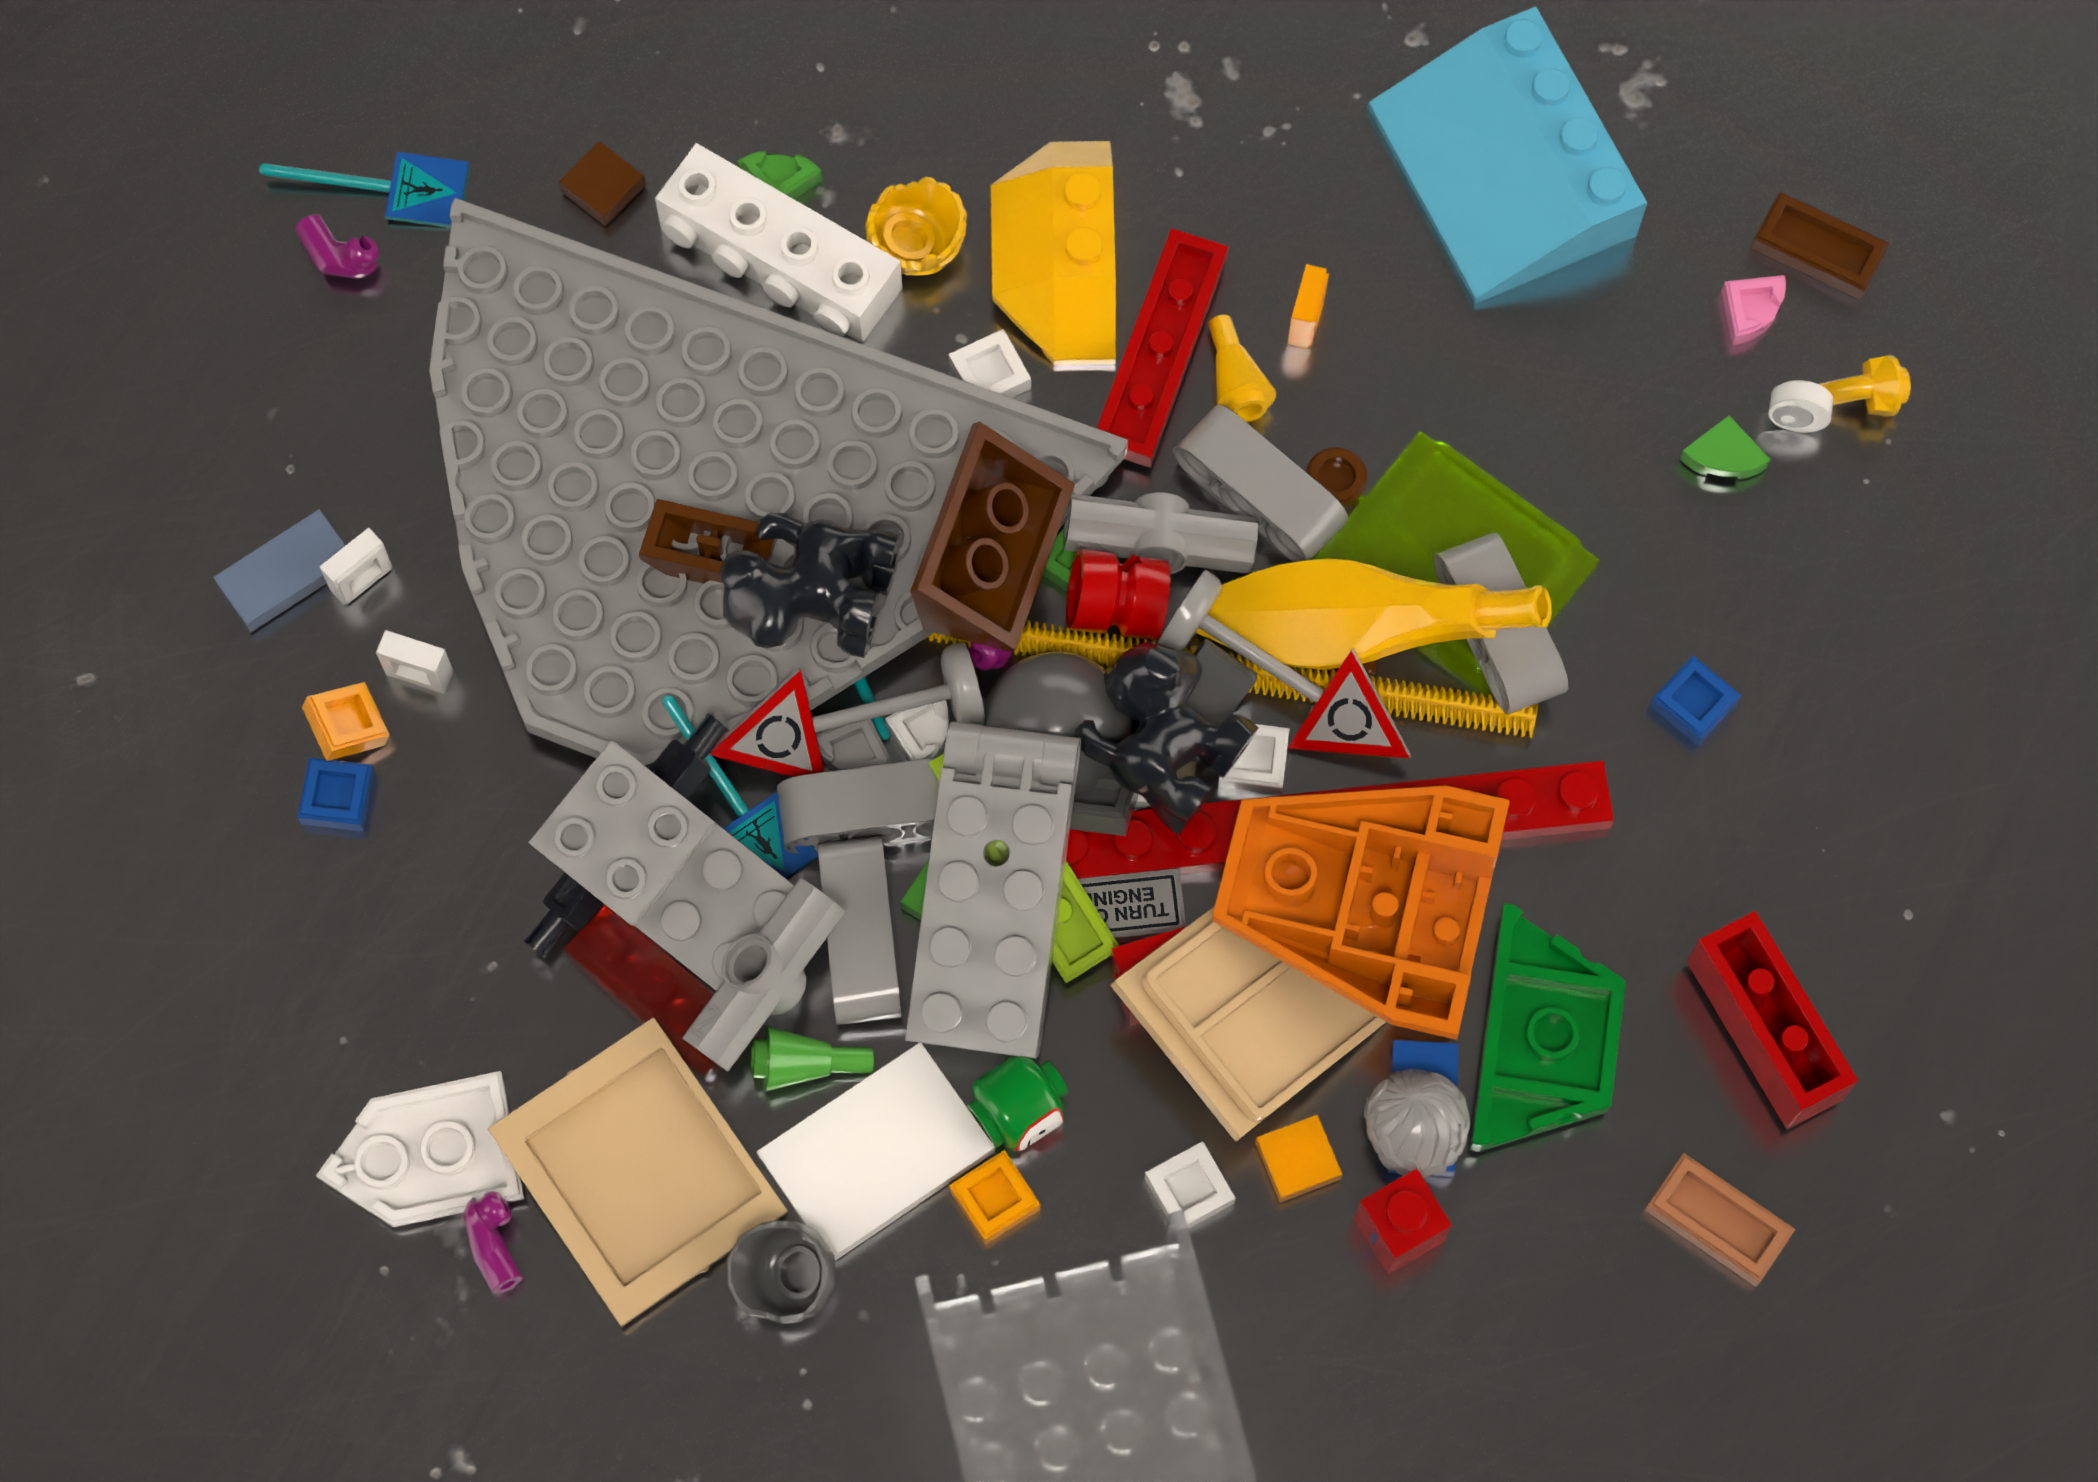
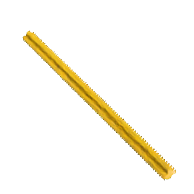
M1027 620L1017 648L1013 651L1015 655L1022 652V656H1026L1027 653L1032 656L1035 653L1040 654L1053 651L1069 652L1089 658L1103 668L1106 664L1108 668L1113 666L1125 651L1140 644V639L1136 638L1134 644H1132V638L1130 637L1124 643L1122 635L1118 641L1116 634H1113L1111 640H1109V635L1106 632L1103 639H1101V634L1099 633L1096 634L1095 638H1093V633L1091 632L1085 636V632L1081 631L1080 635H1078V632L1073 630L1072 634H1070L1067 626L1064 633H1062L1061 625L1054 631V624H1051L1049 630H1047L1046 623L1044 622L1041 629H1039L1038 621H1035L1033 628H1031V622ZM938 633L928 636L929 641H933L936 638L937 642L940 643L943 639L945 644H948L951 640L953 644L964 642L968 644L969 648L972 647L969 641ZM1191 646L1189 651L1193 654L1195 651L1194 647ZM1237 655L1235 659L1257 673L1256 683L1248 693L1254 687L1255 694H1258L1262 688L1263 695H1266L1270 689L1271 696L1274 697L1278 690L1279 698H1282L1284 692H1286L1287 699H1290L1293 693L1294 700H1298L1301 693L1253 662H1249L1248 659L1244 658L1242 661L1241 655ZM1290 666L1291 669L1324 690L1335 676L1334 669H1331L1329 674L1327 669L1321 671V673L1320 669H1315L1312 673V669L1309 668L1304 672V668L1296 669V667ZM1373 675L1370 676L1390 716L1394 709L1396 717H1399L1403 710L1404 718H1407L1409 712H1411L1412 719H1415L1417 713H1419V720L1422 721L1425 714H1427V722H1430L1434 715L1435 723H1438L1440 717H1442L1443 724H1446L1448 718H1450L1451 725L1453 726L1456 719H1458L1459 727H1461L1465 720L1466 728H1469L1471 723L1474 722V729H1477L1479 724L1482 723V730L1485 731L1489 724L1490 732H1493L1495 726H1497L1498 733H1501L1503 727H1505L1506 734H1509L1511 728H1513L1514 736H1516L1519 729H1521V737H1524L1526 732L1529 731V738H1532L1538 704L1507 715L1500 709L1491 694H1488V697L1485 698L1483 693H1480V696L1477 697L1476 692H1472V695L1469 696L1468 691L1465 690L1464 694L1461 695L1460 689H1457L1456 693L1454 692L1453 694L1452 688L1445 692V688L1442 686L1438 690L1436 685H1433V688L1430 689L1429 685L1425 684V687L1422 689L1421 683H1418L1414 688V684L1411 681L1406 687L1405 680H1402L1401 684L1398 685L1397 679L1390 683L1389 678H1386L1383 682L1380 676L1376 681ZM1301 694L1302 701L1305 702L1307 697Z

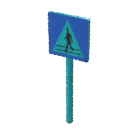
M397 152L392 180L266 163L259 166V172L264 176L389 192L385 219L451 228V205L455 198L463 200L469 162Z
M671 695L664 696L662 699L663 706L686 740H688L695 731L694 727L674 697ZM709 754L703 760L711 767L710 776L738 816L737 819L723 827L725 831L785 879L818 857V853L813 845L795 846V850L798 853H789L784 849L777 792H774L749 810L715 758Z

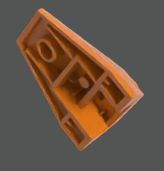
M1450 786L1242 799L1212 921L1391 1025L1457 1040L1510 800Z

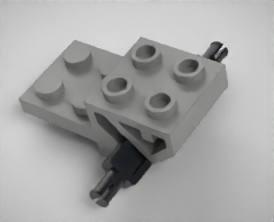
M707 713L704 720L684 745L676 739L672 740L649 769L613 740L609 742L528 842L565 872L544 898L543 904L550 911H548L527 939H524L528 946L546 958L549 951L569 926L580 932L604 903L630 925L636 926L714 990L717 991L724 982L721 967L728 948L745 935L759 934L794 887L792 883L688 801L691 794L710 772L711 767L703 760H705L726 732H729L726 726Z

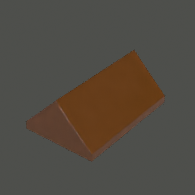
M981 422L973 423L910 592L923 630L1009 652L1017 648L1075 483Z

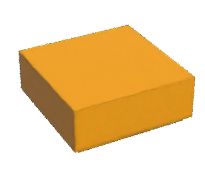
M1306 264L1291 317L1288 345L1308 349L1313 344L1325 301L1329 278L1325 268Z
M365 682L307 696L302 706L326 761L385 746L390 736Z
M1318 1115L1256 1137V1147L1280 1203L1339 1181L1342 1178L1343 1174Z
M1005 1150L949 1185V1191L985 1245L1041 1210V1204Z

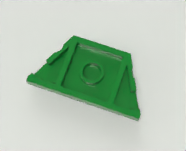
M1504 903L1500 913L1469 1149L1478 1152L1607 1113L1612 1103L1626 980L1601 963H1593L1585 959L1581 955L1579 948L1558 934L1554 938L1522 917L1524 911L1514 904Z

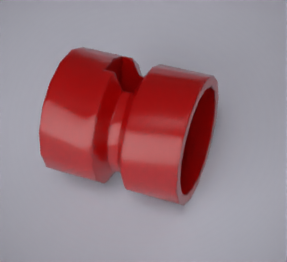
M1079 548L1075 553L1068 581L1066 596L1067 628L1069 630L1105 634L1111 625H1116L1122 637L1157 641L1162 633L1168 610L1171 581L1169 562L1163 559L1131 555L1124 564H1120L1114 553Z

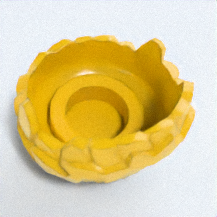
M924 177L919 182L913 181L907 185H891L881 193L876 204H872L868 212L865 224L867 241L900 260L902 274L912 276L933 274L946 267L958 254L966 234L967 212L963 207L959 194L952 192L947 184L936 182L934 178Z

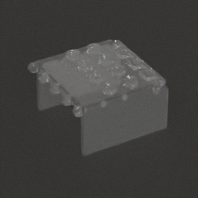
M1183 1210L1169 1214L1165 1239L1166 1246L1163 1245L1119 1257L1124 1276L1123 1281L1113 1283L1108 1261L1104 1260L1056 1272L1055 1278L1060 1297L1048 1299L1043 1277H1036L990 1289L995 1310L993 1314L983 1316L977 1293L935 1303L928 1274L914 1278L925 1338L961 1482H1256L1257 1479Z

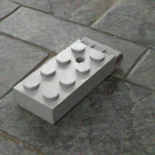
M950 722L945 742L943 768L941 767L905 1041L1025 1056L1034 1059L1040 1056L1079 768L1081 738ZM996 840L1004 842L1009 849V858L1001 866L992 864L987 856L989 845Z

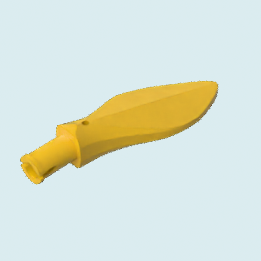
M1327 558L1279 564L1222 585L1221 593L1208 615L1287 666L1325 670L1340 668L1352 648H1354L1363 664L1432 643L1469 638H1494L1496 630L1544 628L1551 620L1552 604L1547 589L1542 588L1541 585L1533 586L1532 588L1489 591L1480 584L1451 585L1428 582L1398 575L1357 561ZM1199 628L1197 630V634L1228 647Z

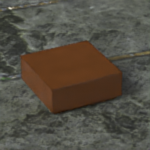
M598 141L559 181V186L562 193L606 226L646 186V182L642 173L601 141Z

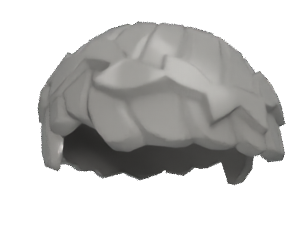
M1415 1068L1396 1071L1385 1077L1373 1090L1370 1097H1366L1364 1118L1367 1123V1136L1372 1141L1373 1148L1378 1153L1380 1161L1387 1169L1395 1170L1398 1174L1404 1176L1417 1168L1424 1179L1432 1174L1436 1176L1445 1173L1447 1167L1453 1165L1458 1156L1462 1154L1468 1139L1470 1116L1462 1091L1445 1076Z

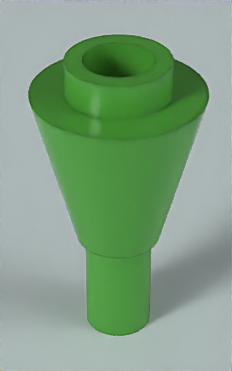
M769 1026L765 1027L763 1039L752 1040L751 1076L752 1078H763L765 1092L830 1076V1073L873 1072V1047L831 1046L828 1042Z

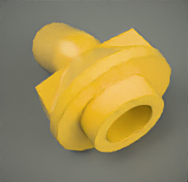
M1893 355L1867 360L1863 363V375L1819 384L1832 394L1833 405L1865 399L1869 415L1884 417L1895 416L1899 412L1901 404H1905L1908 401L1911 389L1910 376L1907 369L1901 367L1898 359Z

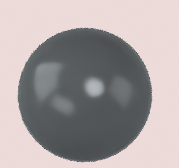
M1045 652L1020 660L998 678L988 693L983 706L985 713V724L983 726L1075 737L1076 728L1084 720H1094L1096 729L1102 738L1116 743L1132 735L1133 732L1132 718L1117 711L1106 693L1104 680L1106 669L1089 658L1069 652ZM1080 750L1075 793L1094 788L1099 778L1111 773L1108 766L1087 757L1082 750Z

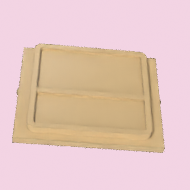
M1213 907L1116 979L1110 986L1236 1142L1383 1026L1386 1021L1212 921Z
M654 1017L576 1070H570L564 1078L488 1128L493 1139L621 1327L698 1274L707 1272L711 1265L732 1251L740 1235L763 1222L776 1221L788 1213Z

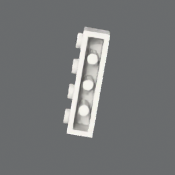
M697 143L655 198L661 229L670 240L684 248H691L692 245L711 255L714 263L727 274L736 278H741L742 275L747 276L762 285L765 293L775 302L785 307H792L795 304L812 314L817 324L832 334L841 337L846 334L863 344L902 290L900 260Z

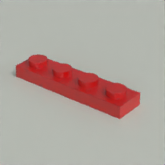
M1173 228L1170 229L1097 425L1099 430L1128 440L1125 460L1151 468L1228 258L1229 246Z

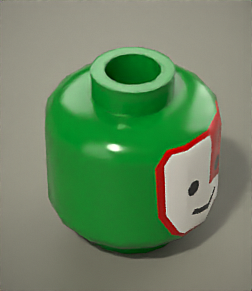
M1011 1056L973 1083L972 1095L974 1101L968 1104L967 1108L995 1149L1003 1144L1011 1151L1019 1152L1064 1122L1065 1111L1060 1098L1068 1094L1069 1090L1049 1060L1038 1066L1029 1057Z

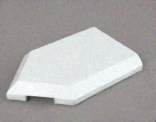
M502 1072L488 1073L370 1099L355 1120L356 1125L336 1153L330 1155L316 1177L392 1227L463 1213L467 1203L475 1197L479 1200L489 1191L500 1193L507 1203L525 1199L523 1181L488 1131L489 1127L510 1114Z

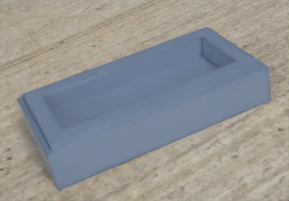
M318 509L213 578L250 632H253L327 584L319 566L346 545L320 509Z

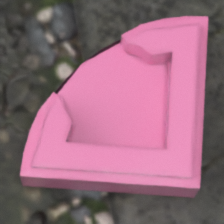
M1785 275L1724 282L1721 292L1732 346L1757 338L1772 325L1785 297Z

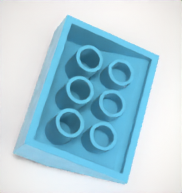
M1536 6L1480 29L1371 100L1368 104L1372 117L1475 304L1637 237L1647 201Z

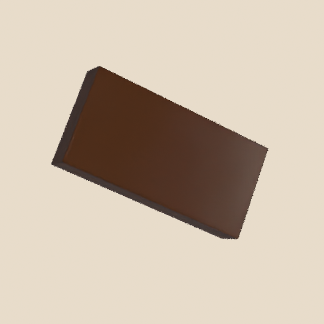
M1780 191L1761 225L1751 249L1861 301L1890 243Z

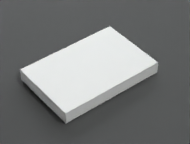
M918 1043L756 1152L758 1158L803 1224L821 1234L835 1254L836 1261L994 1154L995 1147L922 1043Z

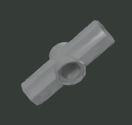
M1160 492L1145 494L1135 502L1071 494L1068 502L1070 515L1064 523L1063 530L1065 551L1077 552L1080 548L1110 552L1120 558L1129 559L1133 555L1163 559L1169 562L1170 574L1183 570L1185 566L1250 574L1253 567L1258 539L1256 517L1189 509V504L1185 499L1174 494Z
M802 878L799 879L759 934L745 935L728 948L721 967L724 982L682 1039L720 1067L729 1071L769 1015L783 1014L791 1010L800 1001L807 981L803 969L846 911L816 887Z

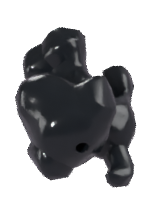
M769 513L758 522L755 534L762 541L782 539L794 547V562L791 566L783 567L762 558L756 552L747 550L734 551L727 555L719 572L724 583V618L736 631L750 638L757 647L766 649L784 645L799 618L808 617L830 623L838 630L837 646L851 656L865 658L875 631L877 617H874L873 613L879 601V594L887 596L892 586L898 563L901 533L888 530L848 529L834 521L825 519L804 523L783 513ZM861 576L864 585L868 589L858 588L851 584L849 579Z
M1140 643L1125 651L1115 662L1114 666L1108 667L1104 673L1106 693L1115 709L1139 723L1135 733L1116 743L1102 738L1096 729L1094 720H1084L1076 728L1075 738H1081V750L1087 757L1108 766L1120 785L1129 791L1143 796L1159 819L1169 829L1180 835L1203 805L1202 801L1213 787L1198 777L1187 776L1178 779L1176 772L1187 763L1196 762L1208 767L1213 773L1224 778L1244 753L1259 727L1242 715L1231 714L1221 724L1206 721L1196 711L1191 709L1188 704V699L1202 675V666L1198 658L1189 650H1170L1154 643Z

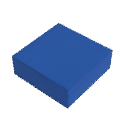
M1693 655L1652 698L1649 706L1698 746L1738 704L1742 695Z
M309 757L297 815L300 824L364 832L375 777L373 766L336 760L326 761V759Z

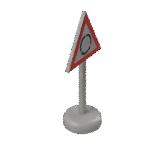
M1207 570L1201 574L1165 629L1157 645L1170 650L1183 651L1200 628L1315 702L1316 705L1287 749L1411 758L1410 751L1354 648H1352L1324 690L1209 616L1208 613L1221 593L1222 584L1215 575Z
M964 642L949 645L943 650L941 654L943 685L815 717L811 716L803 676L799 667L722 737L709 754L796 777L824 772L816 738L817 732L949 700L956 722L984 725L985 713L969 651Z

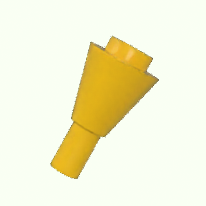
M1218 315L1208 323V328L1217 351L1215 357L1216 404L1229 408L1245 422H1251L1266 413L1276 398V391L1246 349L1240 345L1231 317L1228 315Z

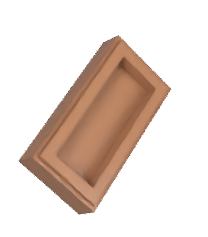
M1683 1153L1645 1208L1647 1213L1755 1287L1761 1282L1796 1230L1685 1153Z

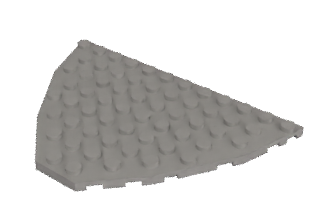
M455 198L451 205L450 218L452 224L449 246L445 248L443 263L445 276L441 302L438 303L429 371L440 425L439 432L452 511L456 522L462 570L527 732L597 758L609 742L613 740L649 769L672 740L676 739L684 745L687 741L662 704V699L666 695L674 697L695 730L704 720L706 714L709 713L730 731L799 667L801 668L810 710H813L932 635L934 632L923 630L910 591L973 423L981 422L1075 483L1072 494L1090 496L1097 488L1106 483L1111 472L1124 460L1127 454L1128 440L463 200ZM661 499L759 522L769 513H783L804 523L825 519L834 521L848 529L888 530L901 533L898 563L892 586L887 596L879 594V601L873 613V616L877 617L875 631L865 658L851 656L843 652L837 646L838 630L830 623L808 617L799 618L784 645L767 649L757 647L750 638L736 631L724 618V583L711 580L704 584L687 580L686 575L679 573L680 578L668 576L640 560L639 552L656 500ZM1068 505L1060 527L1065 523V521L1070 515V509H1068ZM705 531L703 535L711 536V532ZM690 533L688 544L679 543L673 539L672 546L677 551L700 556L696 540L699 534ZM725 535L721 539L723 554L721 555L722 562L727 555L734 551H742L743 548L742 544L731 542V538ZM777 539L770 561L783 567L791 566L794 562V547L782 539ZM861 576L849 579V582L858 588L868 589L864 585Z

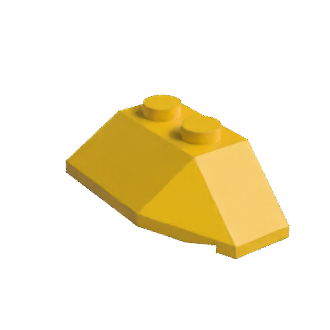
M1110 141L1049 142L991 184L992 300L1027 337L1042 349V353L1054 365H1116L1114 195Z

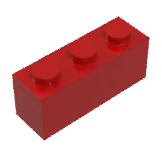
M1756 910L1698 940L1686 962L1786 1130L1843 1101L1859 1080Z

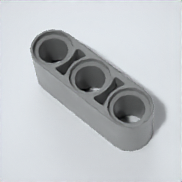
M1215 405L1172 449L1173 455L1182 469L1235 515L1256 517L1258 534L1291 562L1311 560L1349 521L1344 507L1328 490L1227 407Z
M1495 532L1443 550L1434 555V566L1439 583L1451 585L1480 584L1489 591L1526 588L1506 545ZM1546 627L1496 630L1494 638L1466 639L1498 706L1505 714L1514 713L1568 691V679L1564 664Z
M935 758L801 775L782 781L776 789L784 849L789 853H798L795 850V846L813 845L818 853L817 843L882 836V844L932 838L939 781L928 763Z
M882 836L817 843L822 893L846 911L827 937L837 1025L902 1018Z

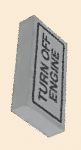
M1179 868L1078 879L1117 943L1134 942L1186 926Z

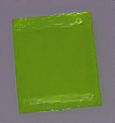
M1421 431L1371 491L1361 498L1360 504L1348 517L1349 521L1313 558V560L1327 558L1352 560L1373 565L1398 575L1439 583L1434 566V555L1436 553L1495 532L1506 545L1526 588L1541 585L1542 588L1547 589L1552 604L1551 620L1546 626L1547 630L1548 626L1600 562V559L1582 547L1581 541L1575 535L1448 444L1441 441L1435 442ZM1466 639L1415 647V649L1478 695L1483 693L1485 698L1488 697V694L1493 695Z

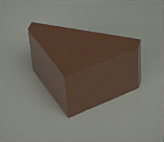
M657 499L643 539L639 557L643 562L668 576L680 578L679 573L686 575L687 580L704 584L710 580L723 583L719 572L723 563L721 560V555L723 554L721 539L724 535L729 536L731 542L742 544V551L756 552L762 558L769 561L771 560L777 539L764 541L759 539L755 534L758 524L756 521ZM705 531L711 532V536L703 534ZM691 533L699 534L696 540L700 556L677 551L672 546L673 539L679 543L688 544Z

